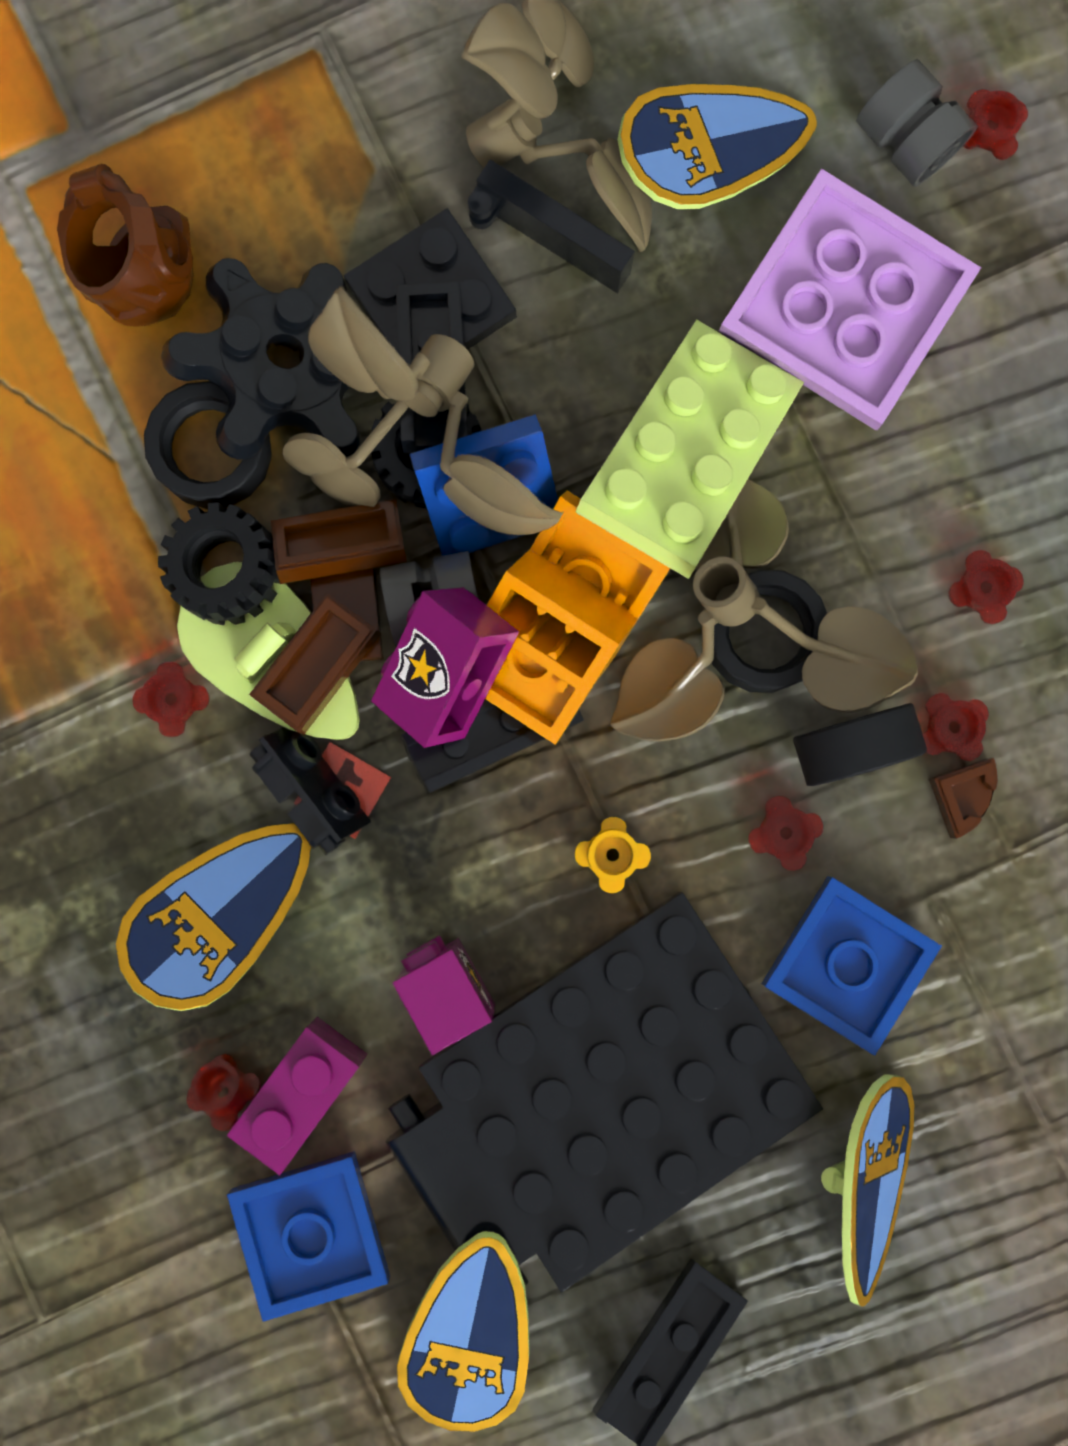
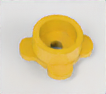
M609 817L601 823V831L590 841H582L576 846L575 859L580 866L589 867L599 878V886L603 891L617 893L624 888L625 879L636 869H644L648 866L651 853L647 845L636 843L626 832V823L622 819ZM616 849L619 853L618 859L615 861L608 860L606 856L608 850Z

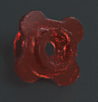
M985 89L975 91L968 99L967 106L970 110L969 116L978 125V128L963 147L968 150L979 147L991 151L994 157L999 160L1012 157L1018 149V142L1015 138L1016 134L1028 118L1027 107L1013 94L1006 91L997 90L990 92ZM989 120L995 121L998 124V128H989L987 122Z
M974 551L965 559L966 570L960 581L953 583L949 587V599L956 607L967 606L978 612L984 623L996 624L1005 619L1007 616L1006 605L1022 589L1024 584L1023 575L1017 568L1011 567L1001 560L992 559L987 551ZM982 582L990 583L991 591L989 593H984L981 590Z
M164 662L158 666L157 674L148 679L143 688L135 691L133 706L137 712L146 714L149 718L158 722L161 734L167 737H177L184 733L186 728L185 722L196 711H202L207 708L210 697L205 687L193 685L184 676L183 668L180 664ZM173 693L176 695L177 701L174 705L170 706L166 703V697L168 694Z
M945 693L931 696L925 705L926 711L929 714L927 731L922 733L927 747L926 753L930 755H937L942 751L955 753L963 761H972L978 758L983 751L981 741L986 731L985 721L989 717L987 706L978 699L968 702L962 700L953 701ZM952 721H956L960 726L957 733H952L949 730V724Z
M784 796L772 797L765 804L766 816L761 825L749 833V845L756 853L767 852L780 859L783 868L791 871L798 870L806 864V853L811 849L815 838L822 835L823 822L815 813L805 814L793 808L790 800ZM788 827L791 830L792 834L789 839H783L780 836L782 828Z
M226 1054L219 1055L212 1062L202 1066L195 1074L187 1093V1105L195 1112L203 1111L210 1116L211 1125L218 1131H227L232 1129L238 1121V1113L247 1101L253 1100L260 1091L261 1082L255 1074H244L237 1069L236 1060L232 1056ZM228 1087V1094L220 1098L221 1090Z

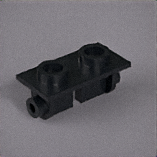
M284 727L260 738L261 744L249 754L255 761L252 767L253 771L258 774L279 803L286 801L295 792L302 799L287 814L307 839L312 849L319 846L323 853L328 855L346 841V837L371 823V820L361 809L356 794L339 780L323 759L320 747L309 735H302Z

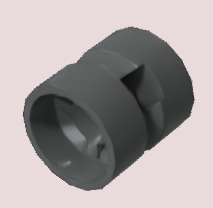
M919 59L911 61L894 74L866 103L856 120L878 147H894L891 162L914 187L925 182L942 168L968 142L978 128V125L955 100L945 103L940 101L939 98L943 86Z
M469 551L434 557L430 568L423 569L416 561L380 568L383 597L395 647H397L407 626V614L411 606L418 599L417 594L428 590L464 587L478 598Z

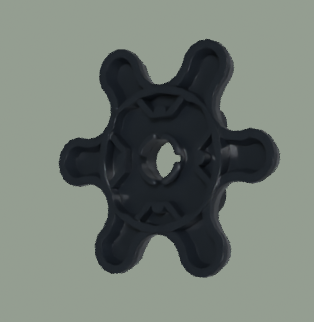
M232 258L222 259L209 269L205 279V287L209 296L218 304L222 311L223 320L221 326L210 333L181 332L168 339L164 344L161 360L163 367L171 376L184 381L208 380L217 384L225 392L229 401V409L218 423L215 435L219 448L227 456L238 460L256 456L262 449L264 440L269 432L277 427L286 425L298 427L306 433L325 437L346 457L356 452L360 443V434L354 421L346 413L342 404L343 395L351 387L339 380L317 359L308 341L311 326L322 313L334 292L341 286L347 292L343 275L334 265L328 263L317 264L303 274L298 288H289L281 293H275L258 285L242 262ZM272 343L275 346L289 347L294 351L299 350L301 363L290 369L278 367L269 360L266 351H268Z

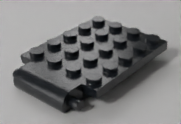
M678 892L495 1014L491 1023L446 1047L423 1062L419 1070L440 1102L423 1114L410 1094L393 1103L388 1109L401 1129L390 1135L386 1143L454 1251L478 1233L484 1231L497 1233L506 1240L517 1259L518 1265L537 1254L562 1293L822 1111L823 1107L684 893ZM520 1268L524 1284L526 1286L529 1281Z

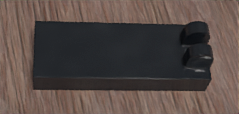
M490 159L477 178V186L468 198L471 224L477 229H486L498 217L618 294L631 274L635 251Z
M460 281L396 285L398 354L408 366H410L431 335H446L464 346ZM465 382L459 390L464 395H466ZM466 405L461 411L457 439L468 436ZM408 407L400 417L403 453L417 452L443 444L449 410L438 411L434 417H426Z
M486 699L465 739L424 748L407 732L401 735L406 748L405 751L410 761H412L420 783L423 784L427 794L545 740L544 737ZM580 710L577 711L567 729L584 721Z
M690 1258L592 1408L595 1416L606 1424L608 1422L636 1443L637 1446H656L748 1301Z

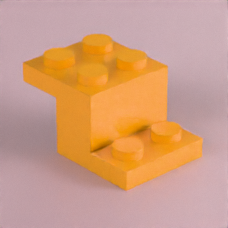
M568 490L560 496L553 510L564 512L559 522L539 532L530 550L505 572L487 603L489 608L516 628L519 634L485 699L555 745L595 683L618 653L671 569L577 514L575 511L581 499Z

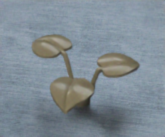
M522 0L523 14L509 3H500L494 6L477 21L463 50L462 59L487 72L512 99H508L467 126L466 137L474 157L485 168L490 159L502 166L519 155L523 162L528 165L538 158L573 153L587 154L586 166L596 191L636 244L638 253L644 251L648 245L651 231V197L634 184L623 166L617 140L608 138L601 143V146L593 138L536 145V137L542 133L541 119L549 117L556 109L557 90L553 80L560 74L561 70L570 82L579 88L590 81L593 75L594 57L592 47L582 25L571 10L560 0ZM545 54L550 58L548 66L545 65Z
M342 286L339 287L309 330L308 341L312 352L333 375L349 387L363 393L378 391L383 398H392L398 401L352 455L346 457L331 441L321 435L299 433L292 436L283 448L282 454L286 462L298 472L310 476L311 481L334 500L349 507L357 505L374 507L381 498L380 489L376 482L358 466L365 461L408 407L426 417H434L438 411L448 409L440 461L441 470L450 477L443 487L447 497L475 522L500 533L528 535L544 531L557 524L564 512L553 510L544 505L525 485L499 465L481 456L466 454L455 457L461 411L468 402L467 396L459 392L474 368V359L470 352L455 339L446 335L434 334L428 338L420 352L416 355L410 366H408L345 292Z
M747 479L695 568L697 572L693 580V590L695 596L705 608L698 615V621L702 625V653L700 657L688 642L676 638L659 639L643 647L626 668L621 681L617 706L610 720V725L622 734L647 741L680 739L704 728L719 711L725 695L722 681L716 674L706 669L714 659V626L717 623L730 627L738 626L750 620L754 614L764 617L801 647L813 651L804 662L802 679L812 698L821 706L832 711L856 713L882 703L915 681L918 675V664L913 649L906 637L888 619L872 610L861 607L833 609L822 619L818 630V640L803 633L771 608L765 599L759 597L758 589L744 570V567L752 569L761 568L768 565L778 556L787 541L789 520L782 504L769 490Z

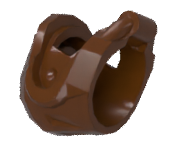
M99 164L71 174L69 178L70 187L65 194L64 208L59 212L57 232L64 268L74 287L87 300L97 304L116 322L125 326H150L175 316L190 296L194 277L190 227L187 217L169 206L150 207L142 194L133 192L120 175L114 174L106 164ZM111 208H118L124 217L125 224L115 234L110 246L94 245L93 230L96 222L103 213Z

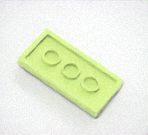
M696 320L582 496L575 512L689 579L804 382Z

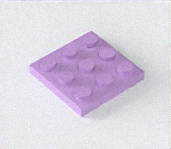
M821 168L721 324L719 333L804 382L803 385L877 431L891 412L981 267Z

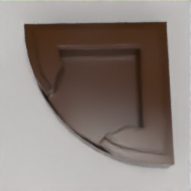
M986 758L929 779L950 838L957 839L972 831L978 826L982 820L981 818L986 813L998 783L994 758Z

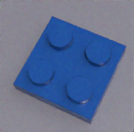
M536 414L457 439L455 457L468 454L481 456L494 462L525 485L544 505L551 509L554 508L558 498L543 432ZM443 444L410 454L442 556L469 551L470 553L524 536L500 533L484 527L463 513L447 497L443 487L450 477L440 468Z
M827 876L761 984L875 1056L942 946L840 881Z
M355 1151L281 1173V1175L277 1174L237 1186L228 1192L227 1198L263 1322L388 1284L390 1272Z

